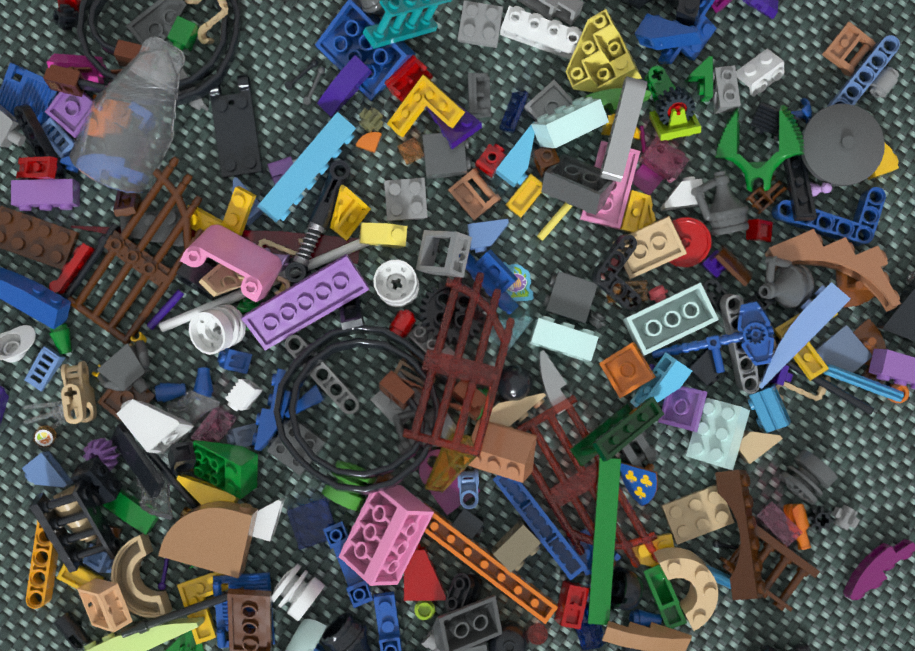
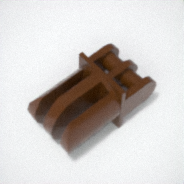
M774 174L772 175L771 182L776 178ZM778 180L768 191H764L763 183L745 200H749L752 203L751 206L756 207L757 213L760 214L787 188L783 186L771 197L770 194L782 182ZM763 201L765 205L762 206L759 202Z

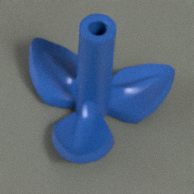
M803 98L800 99L804 106L802 110L791 111V114L798 116L799 119H805L807 124L812 118L810 101Z

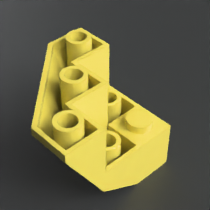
M607 9L589 18L565 71L574 90L595 93L608 89L622 88L626 76L641 80L640 72Z

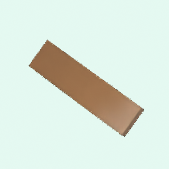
M608 621L602 641L643 651H686L692 635L653 622L650 623L649 627L629 622L628 627Z

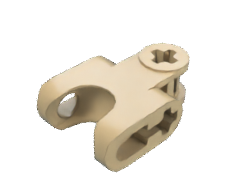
M80 361L78 365L70 366L67 363L62 364L61 376L64 387L61 391L65 420L71 424L88 423L95 420L97 417L95 393L89 383L87 363ZM86 408L90 410L88 418H86ZM73 409L75 411L76 419H74L71 416V411Z

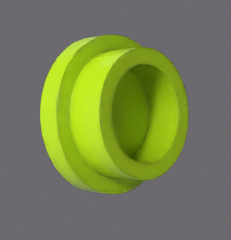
M418 601L414 611L419 619L428 620L433 617L435 606L432 601Z

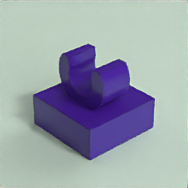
M714 250L700 264L714 279L725 270L713 257L718 253L717 250Z
M785 365L768 383L783 386L785 381L791 382L793 374L788 373L789 366Z

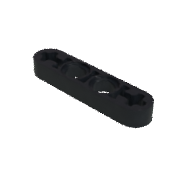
M28 104L16 106L14 108L16 120L36 157L51 156L58 158L31 106ZM59 158L57 159L55 178L61 177L64 174Z

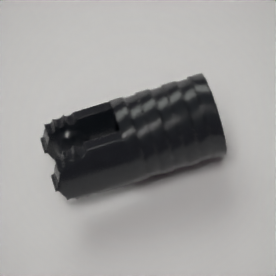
M70 611L53 623L75 650H80L84 644L90 642V636Z

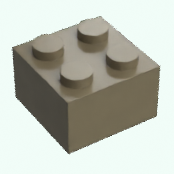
M520 519L492 547V552L511 573L514 569L518 571L525 564L524 559L529 554L533 556L537 553L541 542L534 532Z

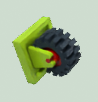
M676 86L674 90L673 87H670L669 92L666 89L663 91V96L659 94V100L655 101L656 111L649 112V116L661 141L701 133V125L693 112L696 108L694 106L695 102L685 88L681 89L680 86Z

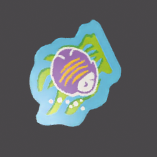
M503 262L518 278L506 292L514 301L533 300L534 293L530 289L531 279L529 271L521 265H508L506 262Z

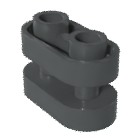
M645 431L621 450L630 465L643 468L641 462L646 460L648 464H652L657 461L656 456L658 455L655 447L652 444L649 445L645 438L648 436ZM634 442L641 452L637 456L630 446Z

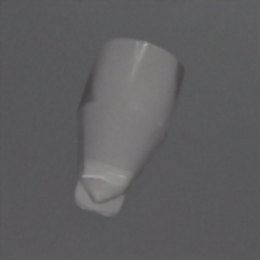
M159 37L146 39L139 53L95 97L69 155L72 163L83 174L109 188L126 193H142L150 189L155 178L153 172L156 168L159 169L174 138L173 127L174 119L176 118L175 107L176 99L178 98L179 78L185 62V56L180 49Z

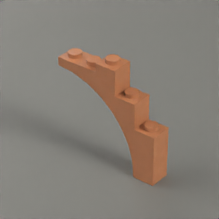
M812 229L768 248L765 253L766 257L777 256L778 258L790 260L792 265L823 266L838 270L857 281H862L878 298L886 312L901 304L898 292L893 290L889 283L888 274L882 270L888 262L885 252L879 246L855 255L853 244L848 242L845 237L823 247L821 236Z

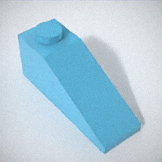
M532 125L522 135L495 172L514 188L517 184L522 185L528 177L526 172L535 135Z
M665 352L652 370L656 378L642 385L630 403L638 407L650 397H654L658 403L681 388L692 370Z

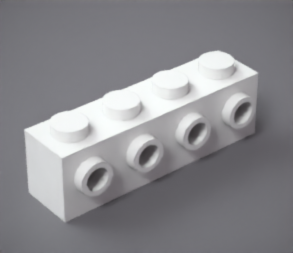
M519 6L508 7L500 30V35L569 60H571L582 34L580 28L574 26L567 27L558 20L550 21L541 14L525 12Z

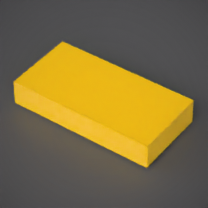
M530 174L505 206L522 218L542 193L543 183Z
M64 564L56 577L58 580L76 589L95 578L104 579L103 576L82 565H79L77 571L69 573Z

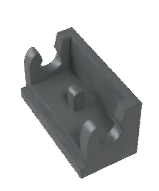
M468 73L469 113L475 118L491 117L490 76H488V73Z

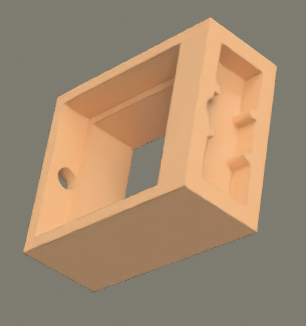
M95 578L77 588L92 626L116 632L133 622L118 583Z

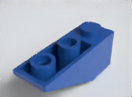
M646 14L634 33L640 45L654 50L703 43L702 36L697 27L692 25L686 26L676 20L670 21L660 15Z

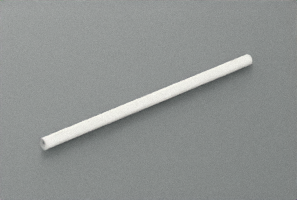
M357 239L309 260L308 271L369 245L360 244V239ZM295 269L290 273V276L294 278L301 275L302 272ZM285 270L279 272L278 276L286 279ZM275 281L273 286L279 284L280 282ZM239 289L159 323V327L162 332H166L191 321L192 317L199 312L221 304L230 305L246 298V296Z

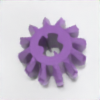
M106 438L90 441L88 446L83 449L86 454L82 457L86 461L98 456L110 471L119 463L116 459L119 456L115 451L117 447L112 446V440L109 441Z

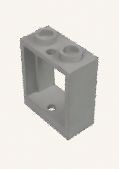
M424 230L416 270L433 275L464 278L472 237L459 232ZM440 239H450L445 267L434 266Z

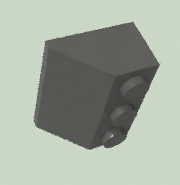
M563 154L559 158L560 162L549 167L545 171L541 192L585 210L587 213L596 215L605 205L616 181L600 178V168Z
M491 595L438 616L432 628L436 648L440 651H463L501 635L502 628L496 596Z

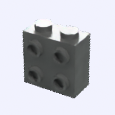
M442 133L423 135L427 179L464 176L467 174V169H471L470 157H466L465 149H469L468 138L454 149H451L448 140Z
M558 271L556 276L552 275L549 287H552L550 295L546 294L543 306L546 308L544 312L585 324L597 285L594 282Z
M287 418L283 422L286 437L299 455L311 464V459L295 439L291 419ZM298 420L301 436L317 455L327 441ZM274 435L268 442L270 447L267 452L299 476L302 475L305 470L295 461L283 445L279 435Z

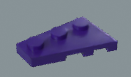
M426 106L434 122L440 127L442 135L448 140L451 149H454L482 128V122L465 109H463L465 111L463 116L451 128Z

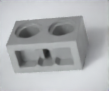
M735 65L716 67L713 70L712 99L714 114L733 112L741 105Z

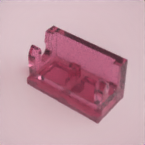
M221 404L216 405L191 438L193 440L219 443L238 417Z
M773 502L769 503L756 515L786 547L803 533Z

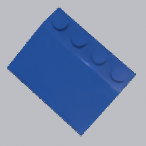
M348 0L316 42L315 46L340 71L356 55L372 72L358 87L372 101L387 87L384 82L412 55L415 56L416 53L404 41L373 49L364 36L363 31L365 27L379 24L381 19L376 14L364 12L360 0Z

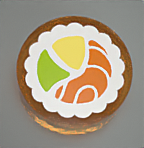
M50 426L39 427L34 433V442L40 447L51 446L56 440L55 430Z

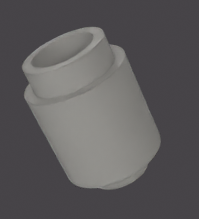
M885 67L869 86L871 95L876 98L886 97L897 83L899 73L892 67Z

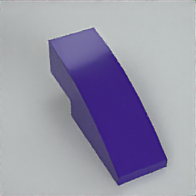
M355 55L332 81L317 104L332 118L359 90L358 87L371 75V70Z

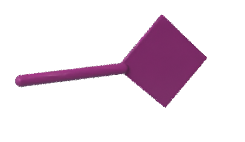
M641 125L640 135L643 164L634 174L632 184L643 193L651 195L665 176L647 162L644 126Z

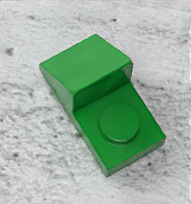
M709 56L685 80V82H700L697 86L700 102H709L713 97V56Z

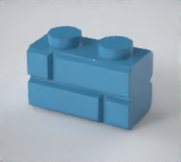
M775 384L766 386L749 395V406L752 410H756L758 415L756 418L757 424L760 429H764L765 433L790 425V417Z

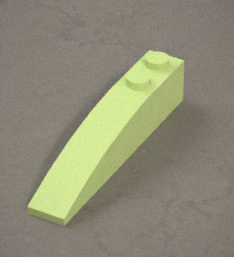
M204 617L179 618L150 628L148 632L143 634L136 633L122 638L121 633L115 635L112 632L102 637V642L97 643L95 640L83 647L84 651H147L199 627L205 622Z

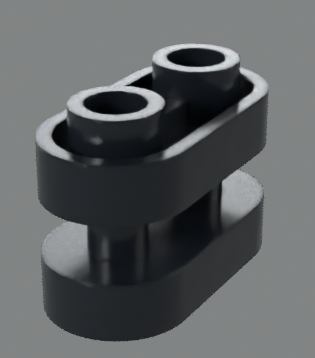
M459 573L454 577L445 600L447 612L478 601L483 587L482 580L478 575Z

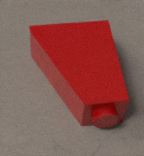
M418 544L404 571V601L446 600V591L426 548Z

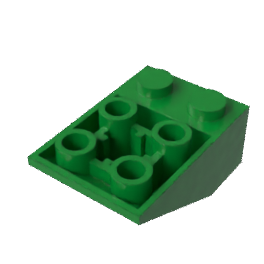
M200 440L193 441L194 453L196 455L194 475L239 499H242L257 488L258 454L243 446Z

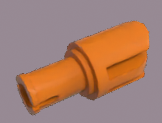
M785 504L783 510L788 529L794 532L798 550L811 548L807 529L810 525L804 504Z

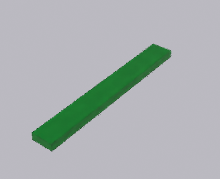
M599 456L588 624L607 625L610 620L621 458L616 457L603 462Z

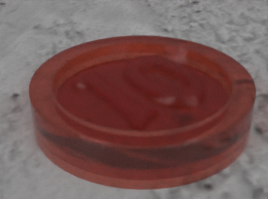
M535 623L528 628L527 635L532 644L541 645L547 640L548 632L544 625Z

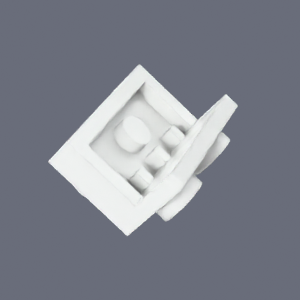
M768 48L736 71L737 78L749 87L750 95L753 97L763 92L773 82L778 81L785 73L784 61Z

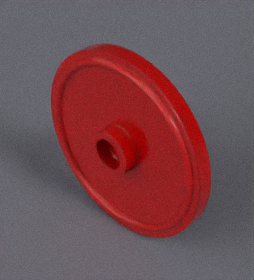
M680 217L672 220L687 254L669 261V263L678 267H691L699 264L706 258L711 248V235L704 223L692 217Z

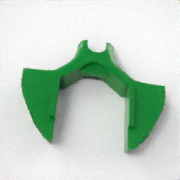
M781 105L779 110V152H776L766 162H748L739 154V108L733 111V115L731 114L730 119H727V124H725V128L721 132L722 135L719 137L720 140H718L719 144H717V155H715V158L731 161L739 167L745 176L746 189L750 192L753 191V182L757 178L763 179L764 191H768L771 187L772 175L776 168L785 159L804 154L803 135L799 131L800 128L797 127L796 120L793 119V114H790L791 111H788V107L785 105Z

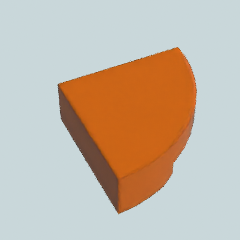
M370 132L363 135L357 141L356 147L375 153L382 133Z

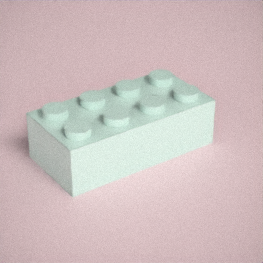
M698 283L622 320L633 342H635L644 356L719 319L702 284Z

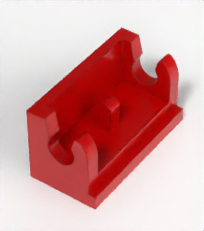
M412 55L384 83L391 94L400 102H403L422 75L430 80L433 76L426 70L427 67Z
M568 580L562 582L558 608L554 618L560 626L581 629L589 588L581 583L574 584Z

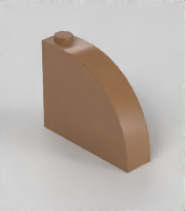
M226 501L200 505L186 513L170 528L163 539L158 556L239 578L245 571L258 509L253 508L252 505L247 503L238 504Z

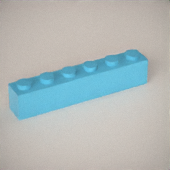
M337 112L257 207L274 222H277L279 219L284 221L291 213L288 210L292 204L297 205L304 197L301 193L305 188L310 190L317 182L314 179L318 173L322 175L328 169L329 165L327 162L331 158L335 160L342 152L340 147L343 143L348 145L355 137L352 133L356 128Z

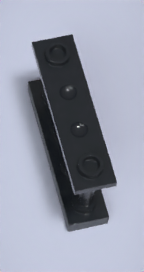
M83 480L77 483L72 492L73 494L50 500L43 492L37 494L29 506L69 573L77 571L82 559L106 551L111 560H113L120 549L119 539L114 536L94 501L89 487H86ZM76 501L82 511L63 517L58 516L54 508ZM87 518L92 526L91 528L70 534L64 525ZM97 535L102 543L80 550L76 547L74 541Z

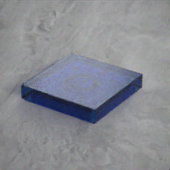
M327 497L287 510L299 550L327 541L323 529L335 524Z

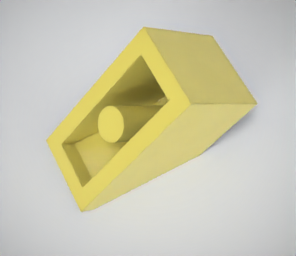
M361 223L359 243L397 249L406 247L407 226L389 223Z

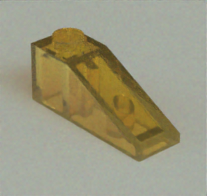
M453 433L442 445L426 482V490L444 492L477 457L471 436Z

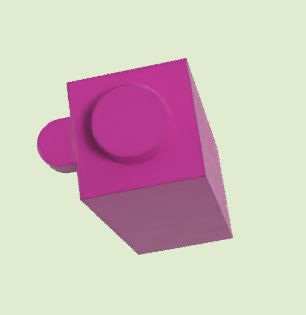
M54 53L47 60L48 68H50L51 64L65 68L72 66L91 67L93 72L82 73L85 80L104 84V77L83 55ZM94 56L106 69V65H103V58Z

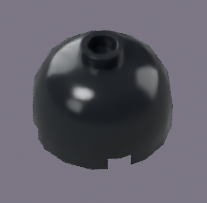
M616 567L613 569L610 608L628 611L635 608L643 598V584L641 578L634 571Z
M500 621L502 634L488 640L489 651H528L529 639L527 632L516 621Z

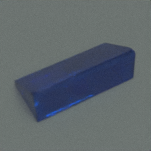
M527 91L514 92L500 124V130L510 134L514 133L529 94Z
M589 604L585 606L581 629H576L582 651L601 648L606 643L602 641L603 631L601 625L588 624Z

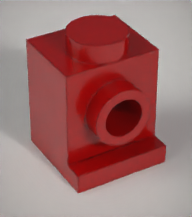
M489 144L476 161L475 167L492 178L497 167L506 157L504 154L505 150L498 144H494V146ZM493 154L496 159L491 161L488 159V156Z

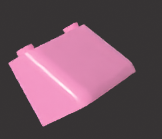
M211 225L185 250L180 260L188 266L199 267L209 257L245 277L241 284L243 295L255 302L267 297L282 268V261L277 255L221 225Z

